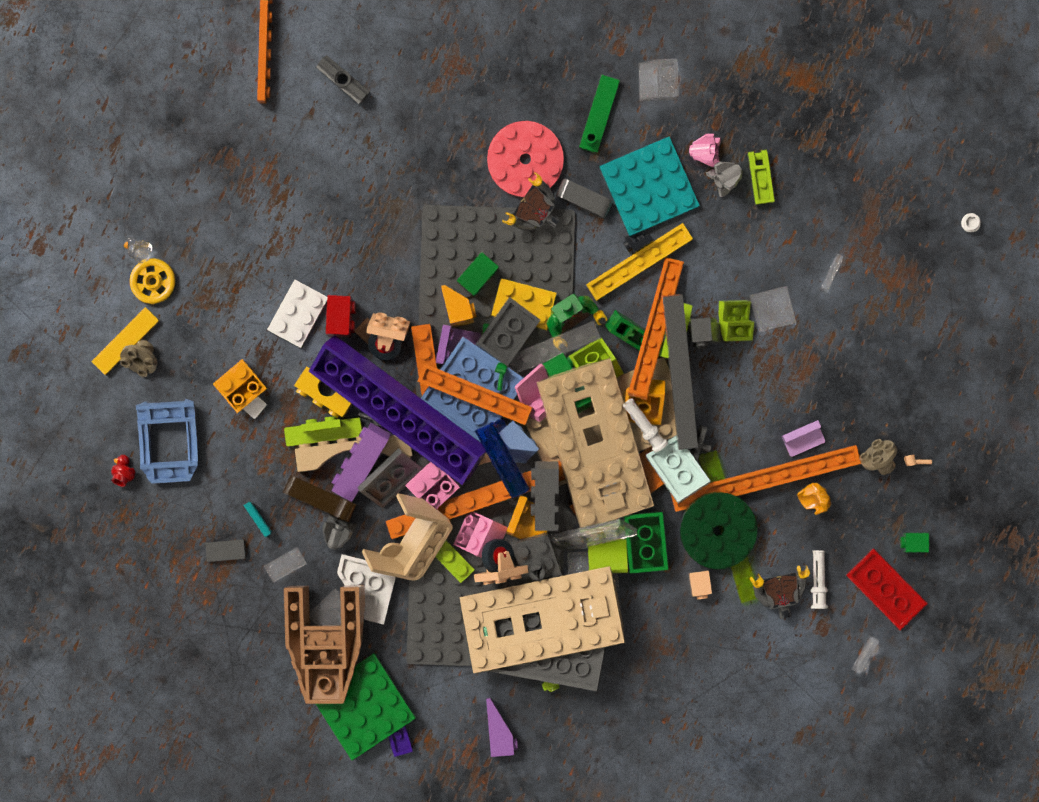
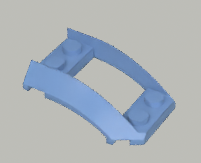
M185 399V401L147 403L146 401L136 405L140 470L142 469L151 483L190 481L198 466L194 401ZM186 422L188 460L152 463L149 424Z

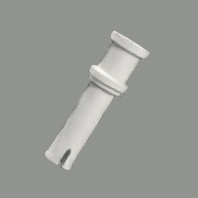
M629 399L623 404V407L643 432V438L652 445V450L654 452L662 450L668 444V441L661 437L658 433L659 429L652 426L633 399Z
M823 550L813 551L814 587L811 589V593H813L811 609H828V605H826L828 589L825 587V551Z

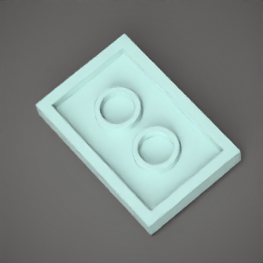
M677 435L668 440V444L659 452L651 451L646 455L647 460L677 503L682 502L710 483L709 478L688 449H678Z

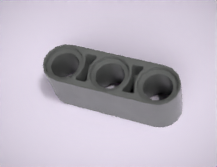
M567 179L562 180L555 195L557 198L602 219H606L613 204L612 200Z

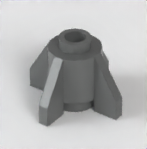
M329 514L327 522H324L322 527L325 543L334 550L342 548L350 540L357 524L337 520L335 516Z

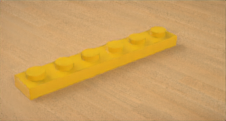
M682 223L592 280L586 286L597 301L692 241L693 238Z

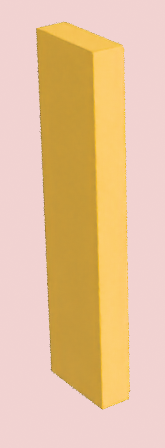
M145 307L91 362L104 375H107L120 362L122 349L128 345H136L159 320Z

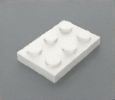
M294 280L267 330L302 348L327 302V297Z

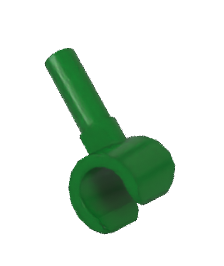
M498 362L494 372L500 374L497 390L502 391L503 378L507 371V366Z

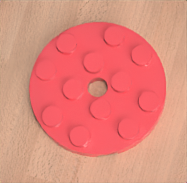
M532 121L515 122L501 129L493 138L487 156L488 169L497 186L510 195L522 198L525 197L532 186L528 179L530 178L534 181L537 178L534 172L538 173L542 180L551 188L559 179L564 162L562 146L555 134L544 125ZM521 155H529L531 157L530 163L522 164L520 162Z

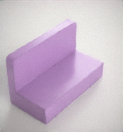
M818 420L781 436L791 457L825 443Z

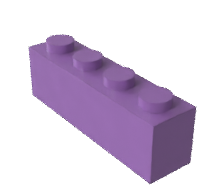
M371 422L367 428L363 427L358 436L361 438L359 443L355 442L350 450L352 455L349 459L345 458L340 467L343 469L341 474L336 473L331 482L334 484L332 489L334 493L351 502L359 491L357 487L365 481L389 440L391 433Z

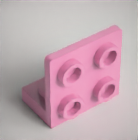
M539 364L515 386L519 401L532 407L529 417L539 422L546 417L536 383L548 378L543 364Z

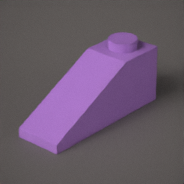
M486 698L491 757L514 755V750H518L517 739H513L512 732L492 699Z

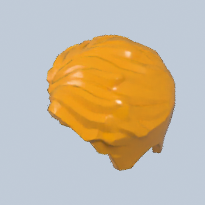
M818 483L807 485L797 494L804 508L808 510L816 509L815 515L824 511L827 512L831 506L830 496L826 489Z

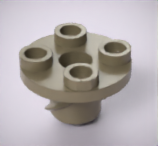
M140 340L136 345L125 346L120 354V364L136 372L141 377H147L148 374L153 373L157 368L158 361L153 354V345L146 340Z
M877 439L873 441L870 448L860 455L859 459L866 470H878L880 474L887 475L896 467L893 459L897 454V447L892 441Z

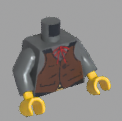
M534 172L537 176L536 180L528 179L532 184L531 188L513 214L505 213L509 215V219L507 221L502 220L503 223L512 225L520 230H535L538 227L541 228L544 222L555 228L560 220L559 217L551 213L555 207V198L551 188L542 180L538 173Z
M807 565L804 571H801L800 566H797L798 575L797 573H789L763 579L758 574L759 578L756 581L750 577L755 597L764 607L769 609L778 608L780 619L791 617L789 606L798 604L806 587L807 577L810 574Z

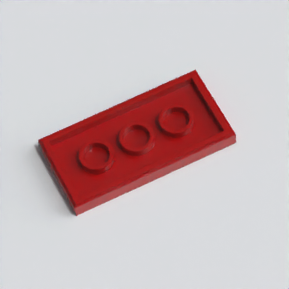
M874 548L846 574L856 587L899 630L904 628L928 604Z

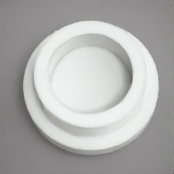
M969 213L962 218L961 225L966 232L972 233L979 229L981 221L976 214Z

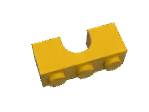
M306 366L294 385L298 388L296 392L305 398L309 395L313 398L312 402L320 408L323 405L330 409L328 413L336 416L337 419L339 415L344 418L352 403L337 392L332 396H323L319 390L322 381L308 372L310 368Z

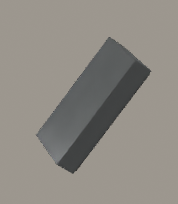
M244 539L205 543L207 562L246 559Z

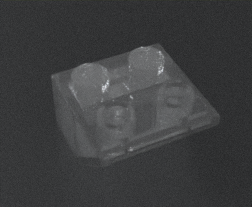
M656 59L638 63L639 101L678 100L677 59Z

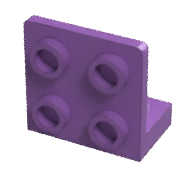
M443 325L436 364L444 365L462 337L476 345L481 334Z

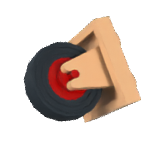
M373 313L366 332L371 334L368 339L370 352L381 360L395 358L401 351L402 341L405 340L410 321H406L403 317L393 318L388 317L384 313Z
M493 539L486 543L482 551V562L486 572L474 574L475 582H483V585L507 582L508 579L522 578L521 574L529 573L527 565H513L514 552L507 541Z

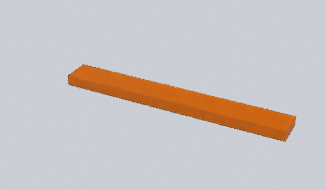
M665 257L628 391L629 396L647 400L666 330L662 296L676 294L684 264L683 261Z

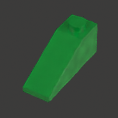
M615 310L606 322V328L610 333L640 351L645 329Z

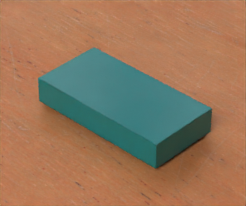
M248 502L243 505L265 537L270 536L272 531L254 504Z

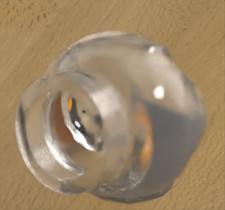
M129 236L124 244V248L128 249L129 256L135 259L137 263H145L149 260L152 251V245L149 241L138 240L134 236Z

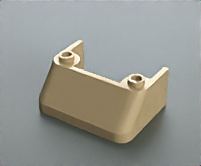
M398 493L396 497L405 515L414 517L415 520L400 544L388 543L382 548L380 553L363 549L362 553L371 572L415 581L423 577L452 531L453 526L446 516L424 499Z

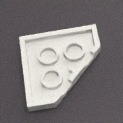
M342 554L337 574L344 585H365L364 619L384 624L396 577L371 572L366 560Z

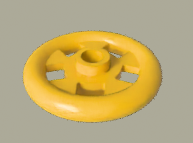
M150 258L141 261L134 267L130 275V288L135 297L144 303L157 304L165 301L172 294L175 287V275L172 268L160 259ZM154 266L155 272L147 273L146 267ZM164 271L167 275V279L162 280V277L159 275V273ZM138 275L144 276L143 284L137 283ZM151 278L156 279L154 285H151L149 282ZM163 285L166 289L163 293L159 294L156 290ZM144 288L152 291L150 296L142 293Z

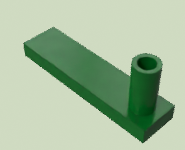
M601 75L579 148L593 153L598 152L620 80Z

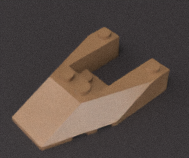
M345 585L340 587L341 625L310 626L309 586H288L284 588L285 646L292 659L291 663L298 676V683L306 704L345 703L362 645L365 585Z

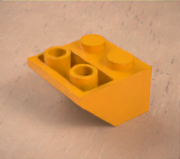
M243 359L213 383L237 413L267 389Z

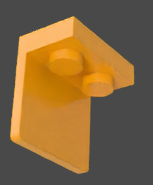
M520 495L506 534L519 539L548 532L535 531V516H531V504L535 503L528 501L527 497Z

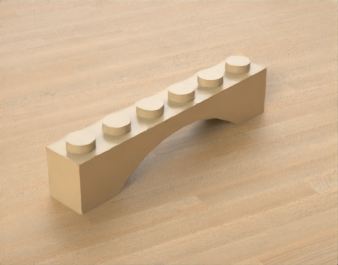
M395 435L389 437L381 452L390 457L399 448L410 457H413L412 448ZM356 437V441H349L348 438L338 439L337 443L330 444L329 441L318 442V446L313 447L310 446V443L299 445V448L295 449L298 472L319 470L332 457L342 452L350 451L355 442L359 443L361 438Z

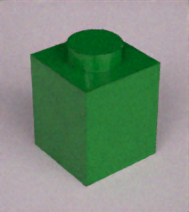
M903 533V537H900V548H903V552H929V533Z

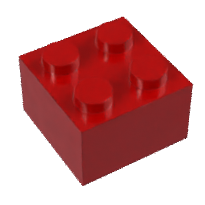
M327 295L326 335L328 337L335 335L337 337L351 338V333H355V322L352 320V314H356V303L351 296Z

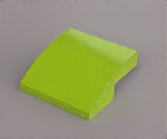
M719 301V325L723 341L753 340L755 321L749 320L751 301Z
M626 539L587 541L589 570L610 566L612 573H628Z

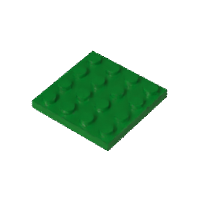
M375 653L355 666L344 704H316L351 761L416 719L413 711Z

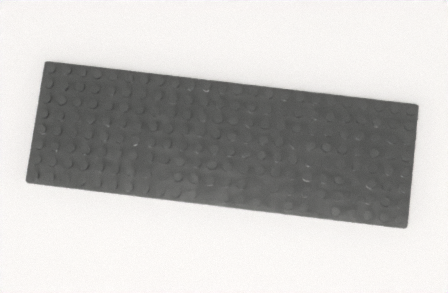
M423 206L418 326L430 324L435 359L437 358L443 325L451 326L441 288L442 285H446L466 297L469 303L474 304L477 316L473 318L474 323L455 328L477 332L481 335L483 334V325L490 324L494 319V316H491L501 278L557 293L554 305L573 293L574 210L553 209L551 213L560 218L555 228L544 222L541 228L520 230L502 222V220L507 221L509 219V215L505 213L513 214L516 208ZM483 252L499 266V270L478 294L473 297L456 280L477 256ZM535 327L508 367L525 378L539 364H543L561 353L567 358L571 353V329L560 335L568 343V346L566 347L562 343L559 347L561 351H559L553 344L555 338H552L549 329L543 330ZM436 364V365H437V369H441L442 366H443V365ZM417 368L416 395L421 398L420 382H417L419 378ZM516 395L514 400L519 401L518 395ZM502 416L483 445L487 446L513 420ZM514 421L522 427L524 433L530 438L526 425ZM414 450V460L423 468L430 463L429 460ZM536 452L526 463L499 461L493 455L492 462L479 465L473 475L463 485L453 479L460 488L448 499L511 478L527 464L535 468V461H540V458ZM566 484L559 486L558 497L565 505ZM508 499L474 512L508 527L516 507ZM467 514L450 520L453 528L446 540L475 570L460 583L435 557L422 578L415 581L409 580L406 658L408 664L472 666L460 597L525 584L523 578L508 579L507 582L483 585V582H475L474 574L486 572L482 558L453 545ZM505 534L503 540L507 541L510 545L514 541L521 540L508 534ZM564 535L553 544L562 573L564 565ZM514 555L513 565L518 566V563Z

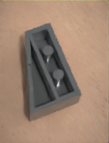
M711 317L690 319L688 325L689 345L694 346V349H705L708 345L728 343V341H723L719 320Z
M535 461V468H531V480H535V486H531V498H535V504H531V516H535V531H558L559 463L558 461Z

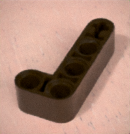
M289 475L282 491L291 497L347 522H351L358 506L351 501L292 475Z

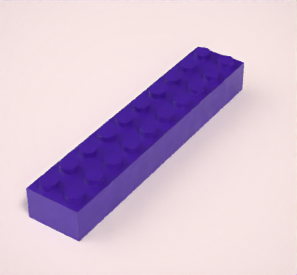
M335 335L324 343L308 371L461 485L473 475L489 449Z

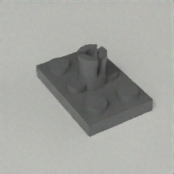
M509 297L476 342V345L508 367L540 322V319Z
M399 448L388 459H381L382 464L378 460L374 465L375 471L357 487L363 495L381 508H384L423 469L418 462Z
M549 532L511 543L518 566H528L529 573L521 574L525 584L563 576Z

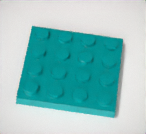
M670 136L599 166L629 237L700 207Z

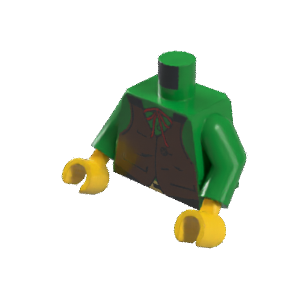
M571 294L551 308L547 327L552 338H555L553 344L559 351H561L559 347L562 343L566 347L568 346V343L560 335L593 314L598 325H601L599 322L600 318H605L607 321L604 312L599 310L589 296L578 297L575 294Z

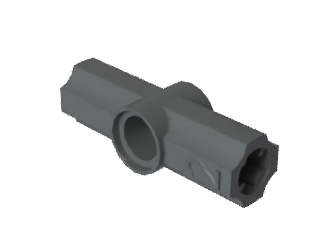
M327 55L316 66L321 73L359 105L370 94L364 86ZM347 76V83H338L339 77Z

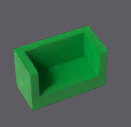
M481 252L456 281L475 297L499 270V266Z

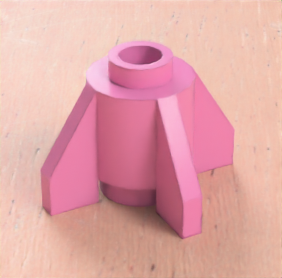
M705 134L694 141L693 145H690V156L695 161H700L714 167L715 164L720 162L718 146L721 139L715 138L714 134Z

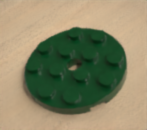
M710 492L695 499L685 510L681 521L680 538L685 551L694 561L708 568L725 569L735 566L749 555L757 538V523L750 507L739 497L724 492ZM716 526H723L724 531L722 535L714 534L713 530Z

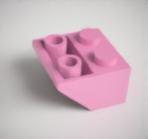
M432 462L426 465L405 485L417 498L424 499L436 509L460 488L448 474Z
M471 512L466 515L453 545L482 558L483 547L486 543L493 539H503L508 527L480 514Z

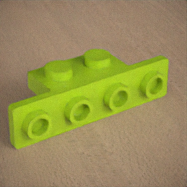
M336 416L325 417V421L317 422V419L305 420L306 424L284 428L286 446L288 447L344 438H356L362 430L360 418L336 420Z

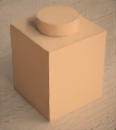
M709 571L689 573L692 596H696L697 600L708 598V594H712Z

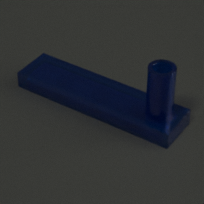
M498 419L494 423L490 422L477 428L475 433L511 498L526 493L530 488L499 434L506 427V424L503 420Z

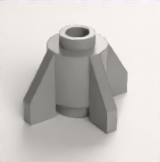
M719 162L714 165L715 169L706 172L707 176L714 179L715 184L719 187L720 197L727 195L742 179L743 172L738 164Z

